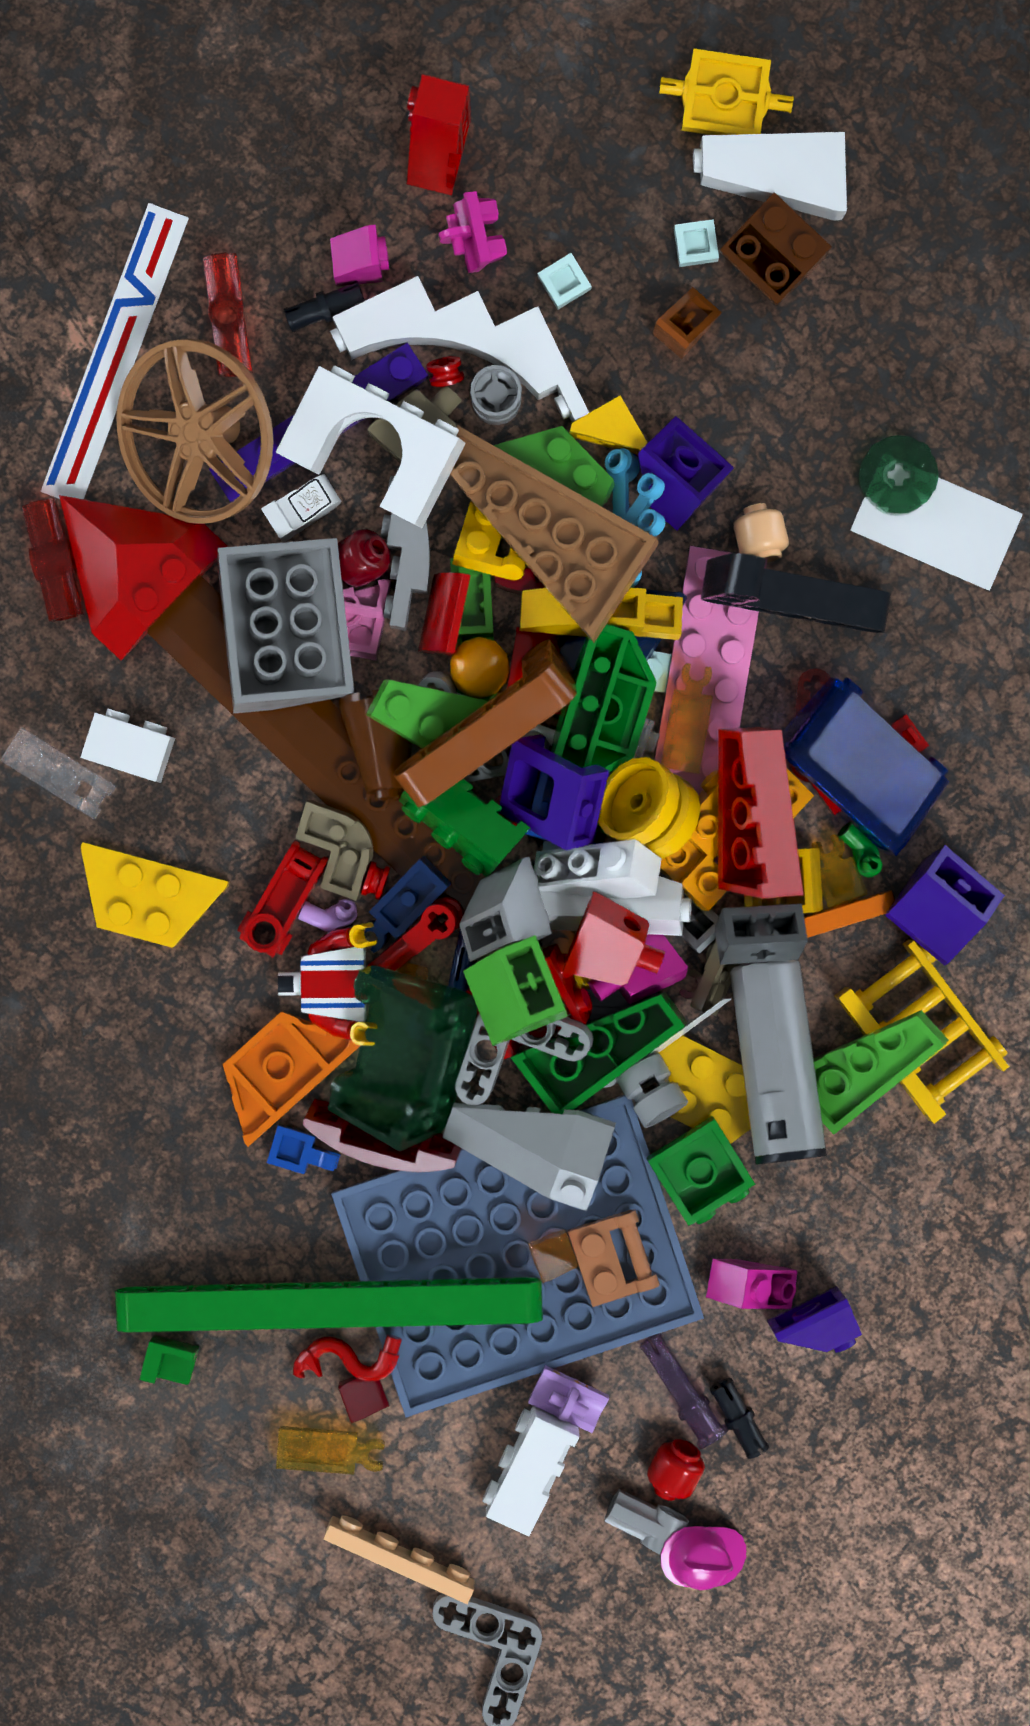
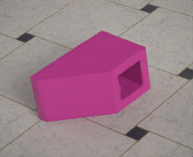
M367 225L330 238L336 286L350 285L355 281L358 284L383 282L382 270H389L388 249L385 236L378 237L376 225Z
M713 1259L706 1298L741 1309H791L796 1293L798 1270L739 1259Z

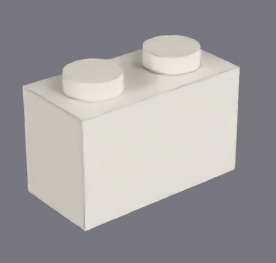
M107 709L105 716L95 713L80 758L161 783L175 738L166 735L168 728L146 720L143 728L129 724L130 715Z

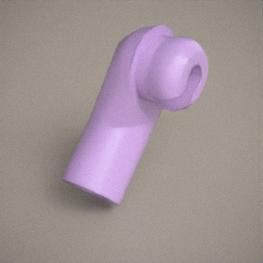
M350 899L339 900V903L324 910L306 901L298 919L329 933L351 925L357 917V906Z

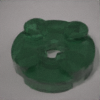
M902 435L884 438L872 445L863 458L858 472L859 487L864 497L884 514L902 516L913 513L928 502L938 483L936 459L932 455L929 446L915 438ZM895 465L902 466L903 471L909 473V478L903 480L902 486H895V480L887 476L888 472L894 471Z

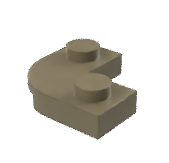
M313 800L306 801L295 839L331 851L320 888L355 901L359 900L373 858V842L369 831L352 814Z

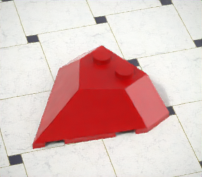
M59 495L92 635L122 661L148 634V629L199 575L203 576L217 561L218 548L228 546L205 524L185 522L163 513Z

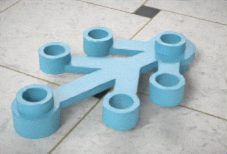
M625 448L610 451L605 458V467L615 483L613 488V513L635 526L638 525V528L654 537L659 535L664 529L665 518L655 510L649 509L654 500L663 494L665 488L664 481L652 473L644 474L637 484L639 496L629 509V482L640 471L639 457ZM642 570L633 582L631 588H634L640 581L642 576Z

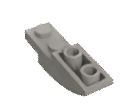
M390 476L388 489L395 476ZM393 513L391 515L384 514L381 537L387 539L386 545L388 549L401 551V557L393 556L390 579L397 581L394 595L387 594L384 618L390 619L389 625L391 629L407 631L412 594L428 595L430 543L426 522L423 528H420Z

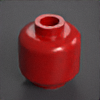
M675 1439L673 1442L669 1441L660 1445L647 1471L648 1480L659 1497L668 1501L691 1497L705 1470L704 1461L700 1457L701 1452L696 1446L682 1439Z

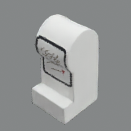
M325 474L310 480L298 490H293L276 502L272 501L261 508L280 540L286 542L335 509L341 503V499Z

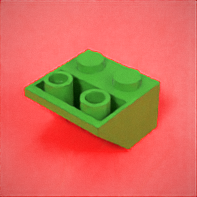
M536 935L499 949L463 971L492 1046L568 1016Z

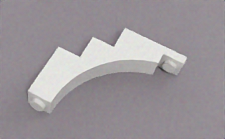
M416 276L333 316L336 328L331 330L330 333L339 352L347 350L352 360L370 352L402 346L407 342L409 345H433L452 348L473 354L494 365H501L511 369L519 378L520 383L537 400L558 392L559 396L555 397L554 401L563 419L570 417L573 423L589 413L538 306L495 326L478 291L435 311L419 277Z

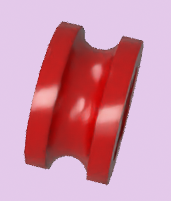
M448 356L427 363V371L432 373V377L429 379L430 385L433 387H445L464 380L463 371L458 369L462 364L461 358Z
M372 861L361 894L366 896L368 893H372L375 895V899L380 900L391 867L386 866L380 869L377 863Z

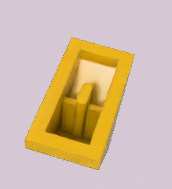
M621 396L614 398L574 421L569 432L574 439L612 449L625 448L635 455H638L641 449L648 443Z

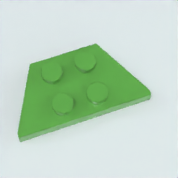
M563 426L493 445L601 507L608 502L615 486L613 478Z

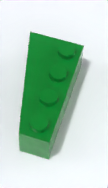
M661 991L586 1023V1026L592 1032L593 1044L587 1055L581 1060H565L533 1047L518 1051L516 1055L510 1058L552 1113L563 1114L564 1109L574 1110L685 1027L688 1021L667 993ZM574 1032L570 1037L557 1035L549 1040L550 1043L555 1044V1040L558 1037L569 1041L568 1048L571 1050H575L578 1045L584 1046L583 1043L579 1042V1034Z

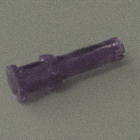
M661 1333L651 1336V1340L659 1352L654 1350L648 1339L641 1343L639 1348L643 1350L680 1407L677 1410L679 1413L678 1417L681 1421H686L698 1439L696 1445L699 1449L713 1444L728 1432L727 1426L718 1422L708 1406L710 1403L709 1398L704 1396V1394L699 1395L663 1340Z

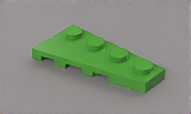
M920 1010L815 1057L814 1065L822 1123L833 1135L836 1134L944 1047L948 1042V1038Z

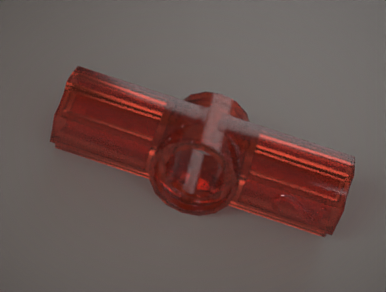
M223 252L203 257L209 302L208 315L212 324L214 344L231 353L250 373H253L238 256L236 253ZM226 307H233L238 310L236 320L229 324L219 322L218 315L220 311ZM216 359L219 377H237L227 366Z
M55 498L42 499L23 505V516L31 543V548H29L30 563L34 576L41 585L49 621H64L84 615L80 593L74 576L77 573L70 541L65 537L57 500Z

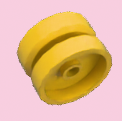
M648 757L633 758L619 765L608 777L598 823L605 834L617 841L636 839L661 859H664L678 852L691 838L698 825L700 815L699 796L689 782L673 774L661 763Z

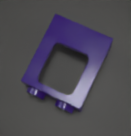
M541 734L522 737L515 741L509 752V760L499 804L502 809L499 813L516 823L522 821L530 827V831L564 850L593 844L609 770L598 764L581 768L545 749L546 737ZM539 770L550 775L554 780L547 818L531 811Z

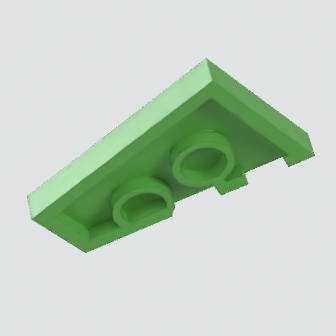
M384 680L366 715L423 749L489 701L403 682Z

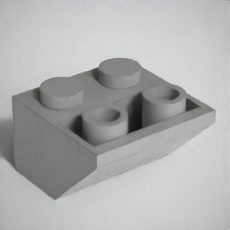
M530 857L522 858L479 881L459 923L470 962L482 960L499 949L536 935L537 940H540L552 934L548 913L543 905L537 876L533 871Z

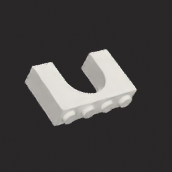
M335 365L331 372L319 366L276 453L319 475L338 437L346 427L364 418H380L389 421L395 427L401 439L402 461L380 507L423 528L466 444L456 437L459 429L440 419H437L435 425L421 419L424 411L405 401L402 402L400 407L386 401L390 394L368 383L365 389L353 384L355 376Z

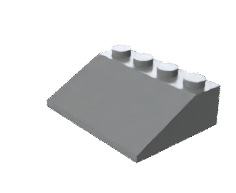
M337 538L218 548L217 563L233 714L276 710L339 698L354 693Z

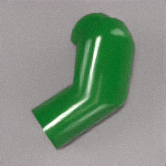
M852 822L845 824L838 832V837L851 848L856 870L859 874L868 878L879 874L883 864L877 846Z

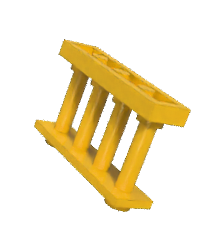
M908 939L902 944L910 954L908 958L863 992L859 989L854 993L851 988L845 987L834 997L864 1036L920 1010L926 1013L943 999L958 1018L941 1030L948 1038V1042L934 1055L966 1031L970 1033L981 1050L934 1086L932 1083L925 1086L916 1075L921 1071L920 1066L899 1082L927 1120L935 1124L947 1115L940 1106L945 1102V1096L990 1062H992L996 1069L1005 1071L1010 1066L1003 1058L1008 1054L1003 1045L994 1035L988 1039L932 965L937 959L921 945H917L914 940ZM920 968L934 987L887 1023L883 1020L878 1024L869 1013L874 1008L872 1004Z

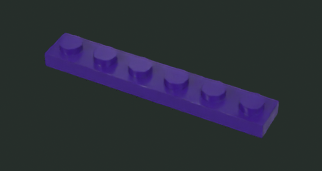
M407 342L355 375L352 383L363 389L370 383L390 394L386 401L391 403L427 380L429 375ZM294 415L272 428V460L264 483L295 464V462L276 453ZM364 419L358 420L350 424L343 430L342 433L349 430L350 428L360 423ZM261 436L236 451L245 461L244 466L253 476L259 462ZM211 468L209 469L230 503L236 500L240 494ZM235 476V478H236L245 488H247V486H246L243 482H241V481Z

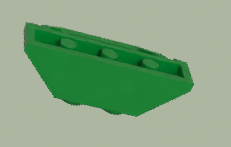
M606 624L594 643L587 636L574 668L577 693L561 710L551 752L581 768L598 764L609 770L610 773L619 765L634 758L657 681L638 645L634 633Z

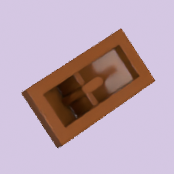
M692 287L657 320L653 335L683 359L719 318L722 312Z

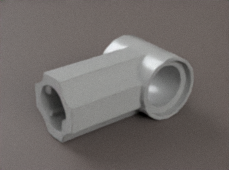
M618 1489L617 1493L613 1496L604 1518L606 1523L641 1539L640 1542L644 1546L660 1555L667 1539L674 1532L687 1527L689 1522L686 1517L663 1505L655 1507L621 1489Z

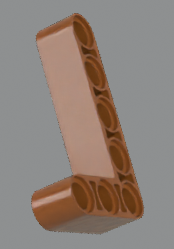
M550 639L537 644L522 658L523 677L414 754L396 769L393 776L418 807H422L437 798L558 712L575 697L577 692L574 671Z

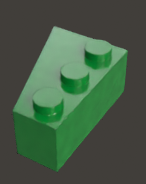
M464 779L422 807H418L404 790L398 800L403 804L401 807L403 812L414 822L420 823L422 821L432 829V837L444 848L450 849L452 847L463 857L461 861L465 867L476 875L482 873L485 877L489 876L530 829L522 821L517 826H514L498 813L502 807L493 800L486 804L471 791L473 786Z

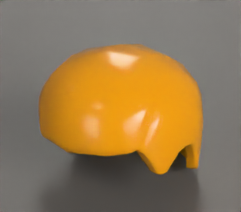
M482 637L466 640L458 646L451 657V679L455 687L465 696L482 699L494 695L506 683L509 675L507 654L495 640Z

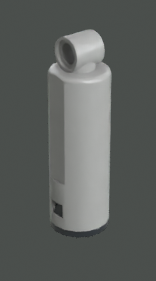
M798 960L756 962L735 966L731 969L730 976L755 1164L760 1165L827 1156L801 964Z

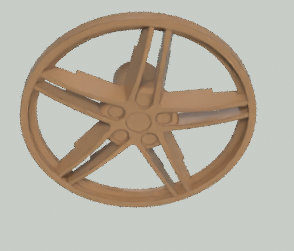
M179 339L159 344L136 361L121 388L116 421L121 454L137 487L158 509L176 519L189 523H214L228 519L244 510L263 487L270 469L273 453V430L270 413L262 391L254 377L231 353L213 343L198 339ZM186 351L202 353L217 359L227 366L243 384L211 404H206L196 371L191 369ZM165 357L166 371L176 412L153 409L149 411L133 410L135 396L144 376L158 361ZM248 391L250 396L233 409L226 406L227 403L237 398V396ZM253 405L257 412L261 433L260 456L254 476L244 466L245 461L230 445L239 435V420L246 415L245 412ZM132 419L168 423V432L132 425ZM133 432L176 443L165 494L153 483L146 473L135 447ZM217 455L225 463V465L216 457ZM186 460L188 462L181 477L184 461ZM204 462L240 494L230 504L215 510H197L185 507L190 491L195 489ZM235 476H236L241 482H243V483L247 486V488H245V487L235 478ZM177 482H180V483H179V486H178V489H177V492H176V495H175V499H174V501H173V497H174V493H175V489H176Z

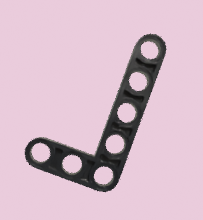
M729 553L707 560L701 594L702 601L859 631L885 633L891 593L766 569L764 568L765 558L749 554Z

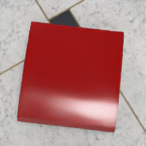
M449 572L434 574L418 652L432 655L440 653L450 656L455 653L471 575Z

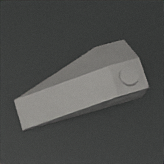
M454 1103L442 1137L545 1197L587 1211L599 1180L616 1123L579 1110L564 1109L563 1114L541 1113V1108L527 1107V1111L523 1112L507 1111L500 1105L480 1104L473 1106L466 1103Z

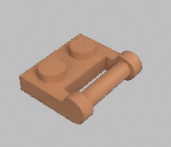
M635 1209L568 1230L592 1307L635 1293L649 1291L660 1286L657 1274L651 1271L636 1225L639 1219ZM618 1228L622 1230L637 1278L625 1281L609 1232Z

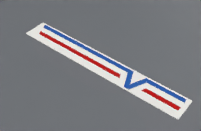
M148 203L43 483L42 493L60 499L59 495L84 499L115 417L121 388L136 361L188 222V217Z

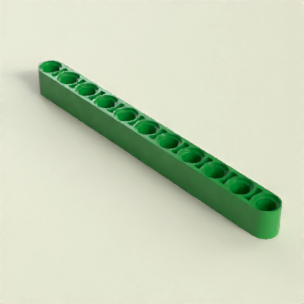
M534 1277L132 1286L115 1290L116 1325L119 1332L529 1324L543 1320L542 1280Z

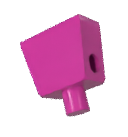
M647 934L645 944L665 951L657 974L635 966L626 985L621 986L591 979L588 985L599 1001H603L619 990L625 1000L632 1004L686 978L688 966L664 935Z

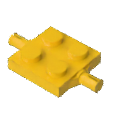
M693 49L691 67L685 80L662 76L659 94L682 96L684 115L681 131L707 135L761 134L762 121L768 109L791 113L794 96L771 93L769 83L771 60Z

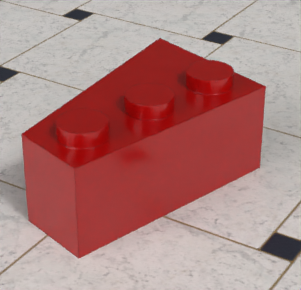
M422 74L419 87H411L407 110L410 111L408 121L411 122L407 185L452 196L471 122L470 86Z

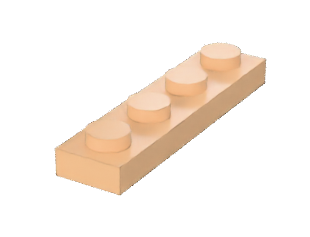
M332 1515L323 1540L468 1605L474 1591V1579L469 1577L470 1573L464 1568L454 1564H449L448 1567L434 1562V1556L422 1549L413 1548L410 1551L399 1546V1541L387 1533L377 1532L375 1535L362 1529V1523L354 1518L343 1515L339 1519Z

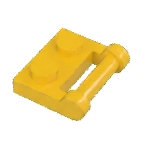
M470 501L452 565L509 580H519L522 578L525 570V563L511 547L508 556L504 558L496 556L502 536L473 502Z

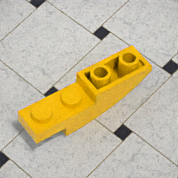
M630 587L607 624L631 631L638 637L679 640L682 633L683 597L646 594L645 588ZM547 588L522 591L519 631L587 637L586 633Z

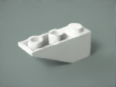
M633 839L587 845L570 850L561 848L537 851L533 871L537 876L539 891L592 896L594 891L606 898L629 899L656 896L661 858L639 841Z

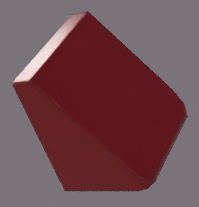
M351 1377L339 1382V1392L351 1423L364 1419L390 1406L381 1380L366 1382L356 1377Z

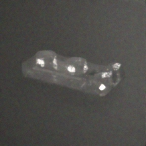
M23 727L20 728L0 760L93 819H96L100 813L99 805L106 795L110 796L116 787L105 778L94 773ZM83 781L93 786L86 798L76 794Z

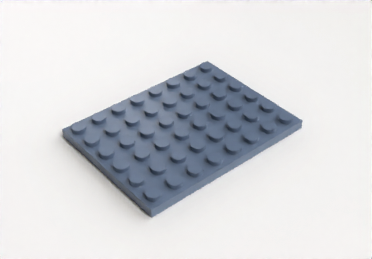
M625 1095L579 1110L616 1123L599 1180L587 1211L545 1197L464 1149L461 1151L455 1168L433 1172L396 1170L331 1193L360 1281L534 1277L542 1280L543 1320L540 1322L529 1324L376 1327L382 1348L384 1347L387 1334L402 1339L398 1351L400 1356L391 1375L405 1418L542 1373L545 1365L554 1369L704 1319L658 1177L646 1159L650 1153L638 1117L633 1110L632 1099H627ZM635 1209L639 1222L636 1223L651 1271L657 1274L660 1286L649 1291L635 1293L592 1307L568 1230ZM621 1228L609 1231L625 1281L637 1278Z

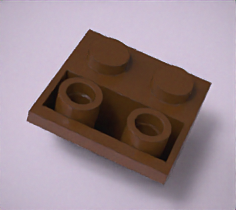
M774 192L726 242L719 252L777 306L827 257L832 246Z

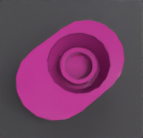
M684 1527L674 1532L667 1539L661 1551V1567L665 1576L674 1584L700 1591L723 1586L733 1580L742 1570L746 1560V1544L743 1537L736 1530L727 1527Z

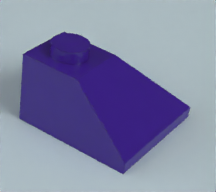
M677 416L638 453L642 476L646 473H652L662 479L665 484L663 494L654 500L650 507L663 515L665 522L669 523L676 531L698 510L734 469L730 463Z
M837 1286L767 1320L778 1342L823 1352L833 1349L835 1353L842 1352L855 1345V1338L862 1335L846 1297Z

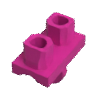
M476 191L464 193V198L453 204L455 214L446 216L448 229L438 234L440 243H452L455 256L464 254L468 273L479 272L487 264L498 261L507 254L505 239L502 235L486 237L484 225L494 224L498 220L499 212L496 200L478 198Z

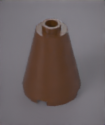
M379 689L372 690V695L365 696L361 700L360 692L343 696L339 699V708L366 792L368 794H375V800L378 801L398 799L399 792L404 791V789L393 774L402 763L411 757L413 743L366 715Z

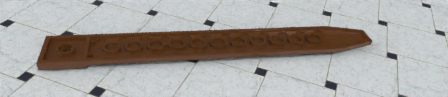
M199 575L148 629V634L327 806L347 812L358 818L370 833L373 850L401 877L422 856H425L452 883L437 899L441 897L454 898L461 904L465 913L479 881L485 878L482 873L480 875L472 873L462 863L461 859L463 857L452 847L446 849L432 837V829L422 821L420 823L414 822L403 812L401 808L403 804L398 800L404 791L399 792L398 799L386 801L375 800V794H368L366 792L341 711L330 699L276 710L233 714L221 595ZM499 864L491 874L505 867L502 864ZM443 912L441 915L447 920L448 917ZM551 930L552 934L540 939L543 943L541 950L557 944L562 954H568L575 935L571 931Z

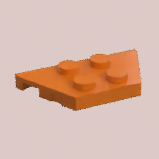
M281 1011L223 1063L226 1079L232 1092L234 1108L242 1128L244 1143L249 1147L360 1046L354 1044L352 1040L332 1036L310 1021Z

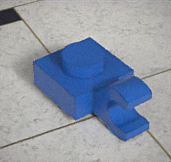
M279 1124L267 1163L301 1174L306 1173L308 1164L334 1171V1169H337L341 1154L314 1147L317 1137L311 1133Z

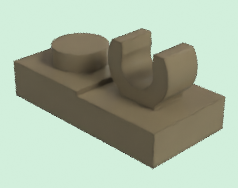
M716 940L710 944L707 950V962L704 967V973L696 970L688 971L687 975L696 978L698 982L697 989L693 992L680 990L682 997L692 1001L690 1006L702 1012L708 1011L725 998L731 984L730 971L733 967L739 965H720ZM720 1008L711 1015L717 1016Z

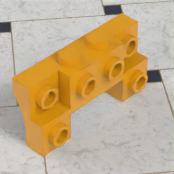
M787 769L794 819L814 795ZM718 770L710 773L700 785L703 789L698 795L701 807L698 825L691 838L678 852L661 859L660 872L668 879L682 883L684 893L704 911H709L727 892L718 889V865L713 861L718 856Z

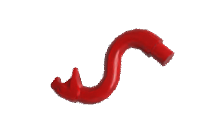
M387 1334L384 1347L380 1349L378 1360L372 1366H366L360 1362L351 1346L345 1341L333 1336H324L313 1341L307 1349H304L294 1362L293 1375L303 1379L305 1378L304 1372L312 1370L318 1377H322L319 1358L323 1353L331 1352L339 1356L346 1369L354 1377L366 1382H376L386 1378L393 1372L400 1356L398 1351L402 1339Z

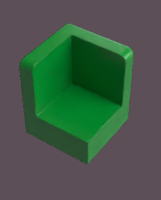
M154 1335L149 1341L139 1380L155 1384L158 1378L188 1385L192 1378L200 1346Z

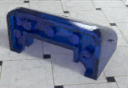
M831 677L782 731L785 759L796 768L795 770L800 775L810 780L849 816L863 833L869 834L868 838L881 852L896 857L907 845L949 784L945 777L949 771L934 757L931 756L927 760L860 698L864 692L852 680L846 677L843 681H840L837 678Z

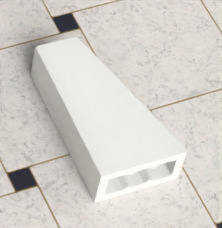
M845 132L703 135L700 148L693 149V173H700V183L702 186L765 202L775 192L793 210L834 221L842 220L847 212Z
M544 841L543 851L561 849L550 841ZM659 876L656 896L629 899L608 898L646 919L650 924L648 934L682 936L683 922H690L692 902L691 898H685L683 884ZM540 891L544 908L548 913L550 929L577 931L591 896Z

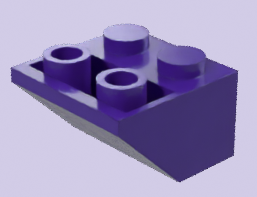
M944 845L921 861L885 916L945 966L986 925L1005 895Z

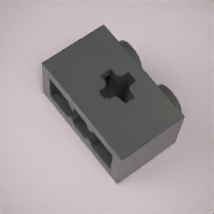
M802 904L722 908L714 928L720 965L798 960L808 941Z

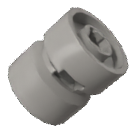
M491 365L484 367L475 375L471 382L470 391L474 413L480 420L490 425H502L516 417L521 407L522 387L519 378L511 369L501 365Z
M660 1054L652 1055L636 1063L616 1079L626 1098L635 1100L636 1104L633 1110L644 1128L651 1127L669 1118L689 1102L678 1083L668 1080L671 1071ZM656 1082L658 1087L646 1094L643 1092V1089Z

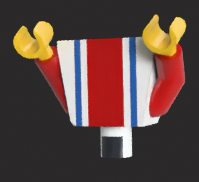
M371 922L327 933L310 944L307 955L301 956V972H278L279 996L301 995V1012L308 1013L311 1023L332 1036L352 1040L354 1044L359 1046H374L375 1042L368 1041L365 1033L368 1028H378L374 1022H365L367 1019L366 947L374 946L377 943V940L368 941L364 935L366 928L374 927V924Z

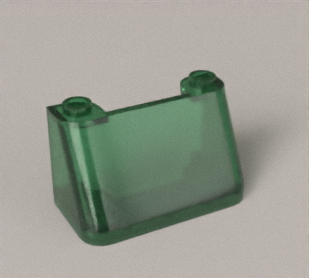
M374 965L359 970L354 981V995L359 1002L365 1005L370 1004L366 1022H374L378 1028H368L365 1036L368 1041L375 1042V1045L360 1046L355 1068L338 1075L333 1080L330 1087L331 1097L328 1110L400 1152L434 1137L446 1127L453 1104L455 1103L457 1095L455 1089L456 1081L470 1042L477 1005L473 995L462 989Z

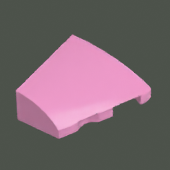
M378 580V585L354 591L353 587L343 589L350 656L377 661L385 621L387 594L389 595L391 586L390 580Z

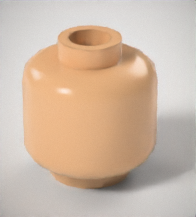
M766 503L745 507L743 509L744 515L734 522L739 553L768 559L767 563L780 559L782 551L789 545L782 513L776 509H767Z

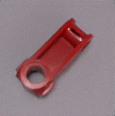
M294 840L254 911H247L237 929L241 933L240 940L246 942L254 951L265 953L272 958L276 954L282 956L293 937L289 932L329 860L325 856L319 858L301 848V842ZM299 859L300 861L311 866L312 869L309 870L303 867L302 865L298 864L296 860ZM261 922H269L275 928L276 935L274 940L266 945L259 943L255 938V928Z

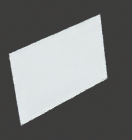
M883 454L850 531L990 591L1023 514Z

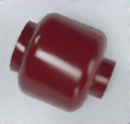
M368 529L356 530L338 542L341 578L347 584L355 587L367 585L388 570L390 551L386 542L376 532Z

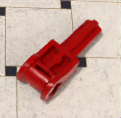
M441 897L434 901L422 913L421 921L366 966L365 970L368 977L377 984H381L434 940L450 936L459 927V923L464 915L461 904L451 897ZM444 912L448 919L440 923L437 917Z

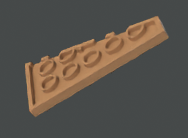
M457 425L456 428L459 431L456 437L466 444L449 476L594 643L658 546V539Z

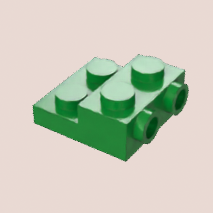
M713 1116L646 1157L688 1226L695 1222L696 1224H702L710 1220L716 1214L717 1208L728 1201L732 1204L742 1200L749 1194V1188L756 1185Z

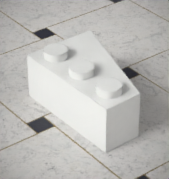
M532 1406L530 1411L525 1408L522 1411L515 1427V1431L520 1432L514 1447L509 1444L506 1446L499 1462V1467L504 1468L498 1482L490 1481L482 1500L483 1503L487 1504V1518L527 1536H530L549 1498V1491L556 1476L560 1477L565 1464L563 1461L570 1446L575 1447L580 1437L578 1426L567 1421L563 1422L558 1417L535 1406Z

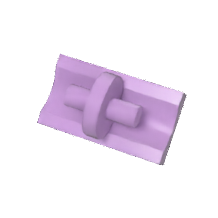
M545 1365L528 1399V1403L558 1417L563 1422L567 1421L593 1433L597 1421L609 1400V1395Z

